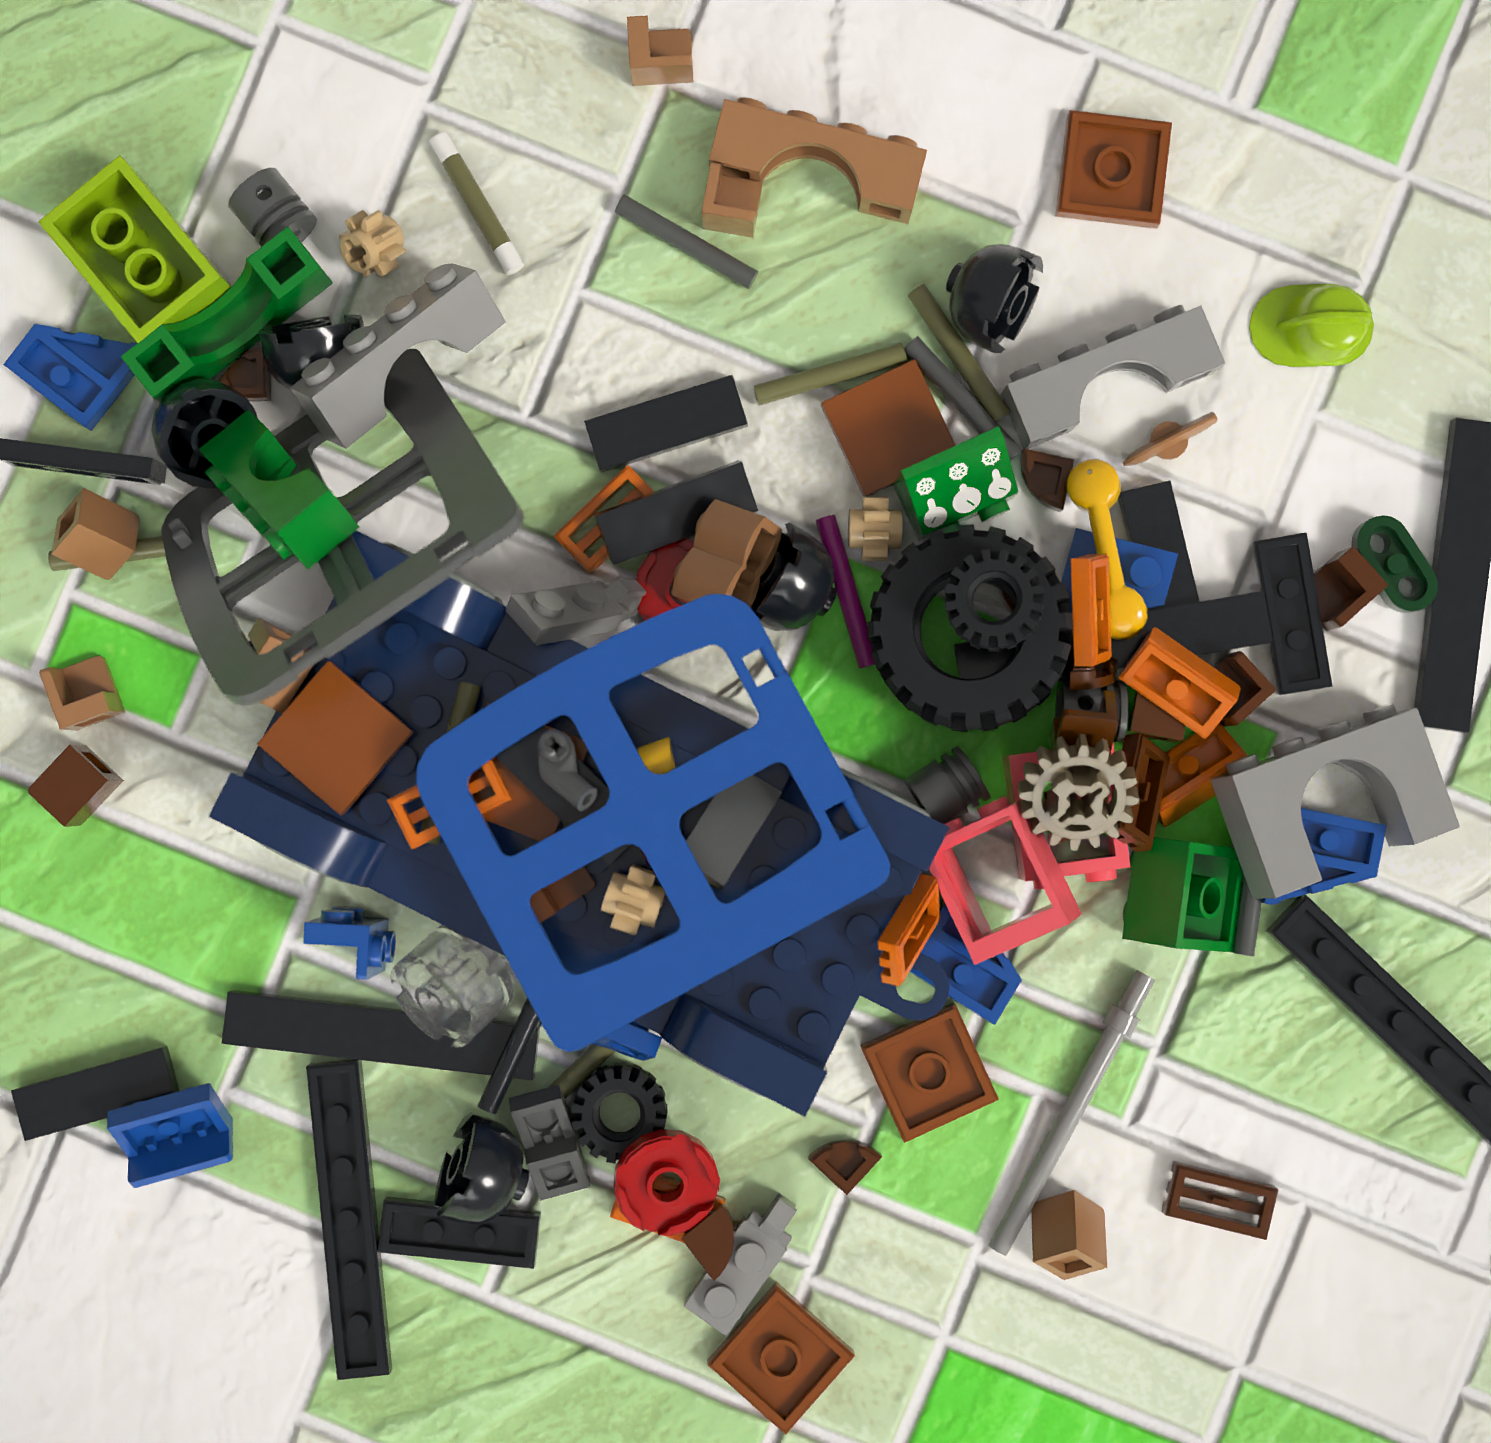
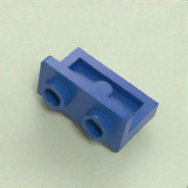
M335 906L332 907V910H321V917L304 923L303 944L357 947L356 979L368 980L385 971L386 962H393L396 935L395 931H388L389 918L364 917V908Z
M210 1083L188 1087L182 1091L146 1101L135 1102L132 1105L108 1111L107 1129L128 1157L127 1181L132 1188H139L228 1163L233 1159V1118Z

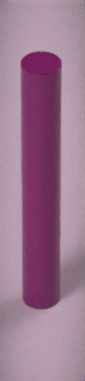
M834 514L815 520L822 544L832 556L835 574L833 583L858 668L862 669L875 665L871 655L873 653L871 641L868 639L867 621L836 516Z

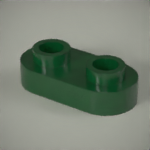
M1382 515L1368 519L1356 528L1352 536L1351 546H1354L1387 582L1388 586L1379 593L1385 604L1400 613H1411L1429 606L1437 595L1438 580L1435 572L1405 526L1396 518ZM1373 535L1380 536L1384 541V549L1381 553L1375 552L1370 546V539ZM1402 578L1409 580L1412 584V592L1408 597L1402 595L1398 588L1399 581Z

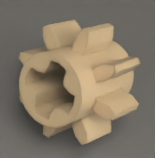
M362 210L345 220L348 230L339 235L341 240L340 252L344 261L351 269L361 272L364 277L369 276L375 271L380 277H383L399 267L396 258L405 253V248L403 247L404 236L399 225L391 217L382 215L380 210L368 216Z
M864 497L862 509H849L848 548H861L862 561H886L888 559V549H901L902 510H888L889 497Z
M631 865L628 876L614 871L601 911L614 915L611 928L634 936L637 934L640 924L654 929L666 894L662 887L653 885L656 879L654 871L636 865Z

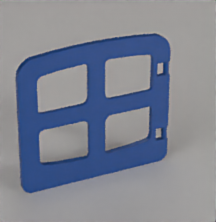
M705 595L622 631L561 662L491 703L432 742L426 748L417 766L416 784L421 800L549 1039L557 1048L563 1051L573 1052L588 1046L875 890L886 882L890 874V862L887 854L864 815L760 620L745 602L731 595ZM710 645L723 649L759 714L758 722L753 727L668 773L655 774L649 771L609 698V692L613 687L677 657ZM758 649L774 676V679L759 687L755 684L742 660L743 657ZM566 715L573 720L607 783L610 792L609 800L605 806L516 855L507 856L502 852L470 792L469 779L475 771L505 749L557 717ZM781 762L788 767L821 829V839L818 845L787 868L732 902L722 903L716 898L679 827L680 818L684 812L767 766ZM840 802L843 803L857 829L856 832L841 840L825 813V810ZM625 844H634L644 852L679 917L680 927L675 933L615 961L580 974L572 973L561 962L530 904L531 897L538 890Z

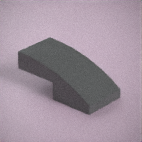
M751 775L716 794L686 840L708 883L722 891L744 857L751 842L782 794L780 790L755 775Z
M560 1084L509 1098L510 1114L524 1146L526 1166L540 1201L591 1187L580 1143L577 1140L576 1130L573 1131L572 1118Z

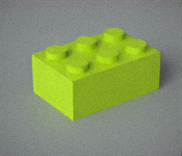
M121 155L38 221L137 343L141 342L161 324L179 322L199 313L213 304L232 287L141 175Z

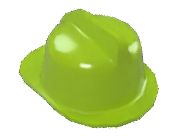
M1302 284L1275 288L1260 299L1252 311L1249 326L1252 343L1262 357L1276 365L1287 367H1320L1349 364L1364 354L1372 340L1374 329L1372 312L1364 298L1350 287L1337 284Z

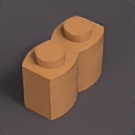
M715 499L697 521L694 547L675 569L672 595L684 603L709 594L731 595L745 602L751 608L757 595L760 577L771 564L778 549L782 528L765 516Z

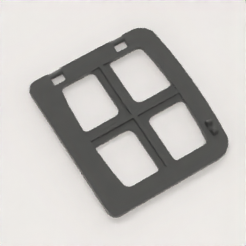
M407 349L397 358L388 373L384 388L385 410L404 429L414 444L413 448L349 493L336 498L355 522L358 523L361 519L422 478L432 476L446 509L449 520L448 529L439 538L376 580L351 534L318 561L338 606L264 654H256L240 627L233 609L240 600L299 562V560L293 554L283 560L270 545L228 574L219 577L210 546L208 524L217 513L232 504L230 500L217 487H197L177 502L167 514L161 533L172 584L181 612L207 669L220 691L232 703L249 705L259 703L275 695L299 679V674L326 656L330 658L448 579L451 572L475 556H482L512 536L522 525L524 520L522 509L429 364L417 349ZM306 414L274 437L297 465L289 477L309 468L326 485L312 457L314 449L325 442L326 439L323 438L308 414ZM466 541H469L467 545H465L464 547H462L461 549H459L443 561L440 560L441 558H443L444 556H446L447 554H449L450 552L464 544ZM314 643H318V645H316L315 647H313L312 649H310L294 661L291 660L292 658H294L295 656H297L298 654L312 646Z

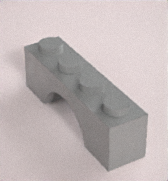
M453 263L436 267L426 275L424 279L425 284L411 295H403L390 302L384 309L385 315L370 326H364L351 332L343 341L345 347L332 358L319 359L304 369L301 375L302 379L290 387V389L324 439L346 449L387 417L384 404L386 379L394 362L410 347L424 341L437 340L443 345L468 353L506 323L476 270Z
M1183 305L1169 308L1153 317L1155 324L1139 331H1137L1135 324L1122 327L1105 337L1107 341L1105 345L1089 351L1087 344H1081L1059 354L1057 357L1060 363L1041 370L1039 364L1035 363L1010 374L1009 377L1012 382L1005 386L1001 396L1011 411L1009 416L1023 449L1032 448L1071 432L1080 423V404L1087 385L1103 374L1114 371L1136 372L1153 380L1167 393L1212 375L1225 364V361L1202 305L1186 312Z

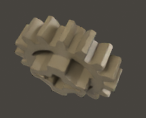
M1079 734L1076 745L1068 746L1062 736L1057 737V750L1052 753L1040 746L1037 749L1039 765L1025 762L1023 768L1026 780L1018 782L1019 798L1023 799L1020 802L1023 818H1031L1032 832L1037 835L1048 830L1049 844L1052 846H1056L1062 838H1068L1071 850L1078 849L1081 839H1089L1090 844L1094 848L1100 847L1099 835L1104 832L1115 839L1119 837L1117 821L1131 823L1134 818L1130 805L1139 804L1137 787L1134 786L1137 784L1134 767H1126L1125 753L1119 750L1109 755L1108 741L1104 738L1099 740L1094 747H1090L1087 744L1085 734ZM1047 781L1052 784V788L1047 791L1048 799L1043 801L1042 792ZM1114 783V793L1107 804L1104 798L1111 793L1110 786Z

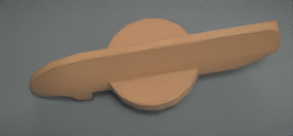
M1210 412L1183 426L1170 421L1160 423L1153 429L1149 443L1131 453L1122 464L1124 466L1136 465L1154 456L1165 460L1178 458L1185 452L1189 438L1203 432L1217 422L1216 414Z

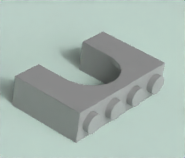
M1392 703L1363 713L1365 722L1350 727L1348 720L1331 724L1317 730L1320 739L1305 744L1303 737H1298L1271 747L1274 756L1258 761L1257 755L1252 754L1225 764L1228 773L1210 779L1253 899L1278 898L1322 881L1302 823L1301 802L1309 780L1320 768L1328 763L1347 768L1364 783L1373 801L1380 824L1387 825L1385 838L1388 846L1415 845L1460 828L1417 708L1396 712L1395 706Z

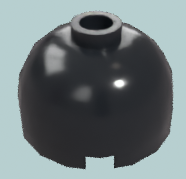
M987 245L973 253L964 264L959 262L954 266L947 280L946 291L951 293L949 309L953 323L964 338L992 353H1002L1006 350L999 343L1004 337L1015 340L1036 301L1040 287L1032 284L1031 281L1034 270L1043 273L1044 265L1041 256L1010 245Z
M344 315L345 323L332 325L329 316L272 326L273 333L263 329L258 331L262 353L268 370L278 383L290 389V387L302 379V372L307 366L322 358L330 359L345 347L343 345L344 339L351 332L364 327L362 316Z
M196 379L181 383L163 397L154 412L151 432L157 454L176 478L193 487L216 488L215 484L204 472L212 465L199 449L248 409L256 417L257 412L242 393L220 381Z
M791 523L785 524L787 533L784 534L782 532L776 554L767 570L760 577L757 595L751 606V610L756 614L762 626L774 631H791L807 625L817 615H825L833 605L836 597V589L833 587L835 574L832 556L820 541Z
M470 1112L464 1116L453 1137L463 1139L462 1143L456 1147L452 1156L447 1152L445 1154L437 1181L434 1206L441 1208L436 1213L438 1217L459 1223L479 1224L495 1219L505 1212L512 1199L519 1201L523 1197L529 1180V1171L522 1168L523 1150L519 1140L507 1127L491 1118Z

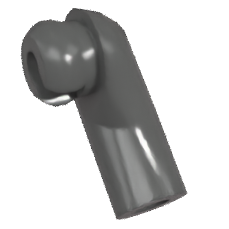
M559 730L545 731L537 742L541 778L577 810H586L595 801L598 792L595 787L578 774L575 746L568 735Z

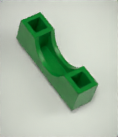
M287 226L246 258L245 267L240 277L213 304L182 321L161 324L120 357L152 398L161 402L167 393L181 383L196 379L210 380L260 341L258 331L262 329L269 332L273 331L272 326L282 324L331 286L333 282L298 237Z
M249 409L199 449L212 465L204 471L205 474L236 509L246 517L258 533L267 540L283 560L293 554L308 570L359 528V525L333 492L309 468L289 477L296 468V463L269 429Z

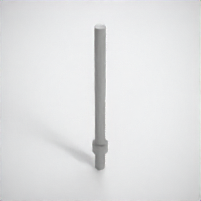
M1136 970L1118 1006L1111 1005L1103 1020V1023L1107 1025L988 1245L996 1252L1007 1256L1123 1039L1125 1036L1131 1038L1140 1019L1136 1015L1152 988L1155 979Z

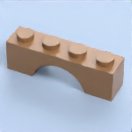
M741 97L737 99V102L724 99L709 157V168L711 162L720 163L722 175L763 183L771 172L787 162L798 159L820 160L837 168L848 179L856 195L858 212L908 224L927 149L917 147L916 141L904 136L891 135L887 139L867 135V130L856 124L839 123L835 127L817 122V118L814 115L804 111L789 110L787 114L767 110V106L758 100Z

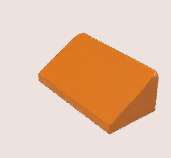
M1153 627L1118 677L1204 739L1209 736L1237 702L1241 689L1237 683L1156 627Z
M1220 722L1206 739L1195 733L1166 752L1170 756L1158 815V820L1164 827L1171 825L1214 797L1215 792L1210 779L1228 773L1226 763L1247 756Z

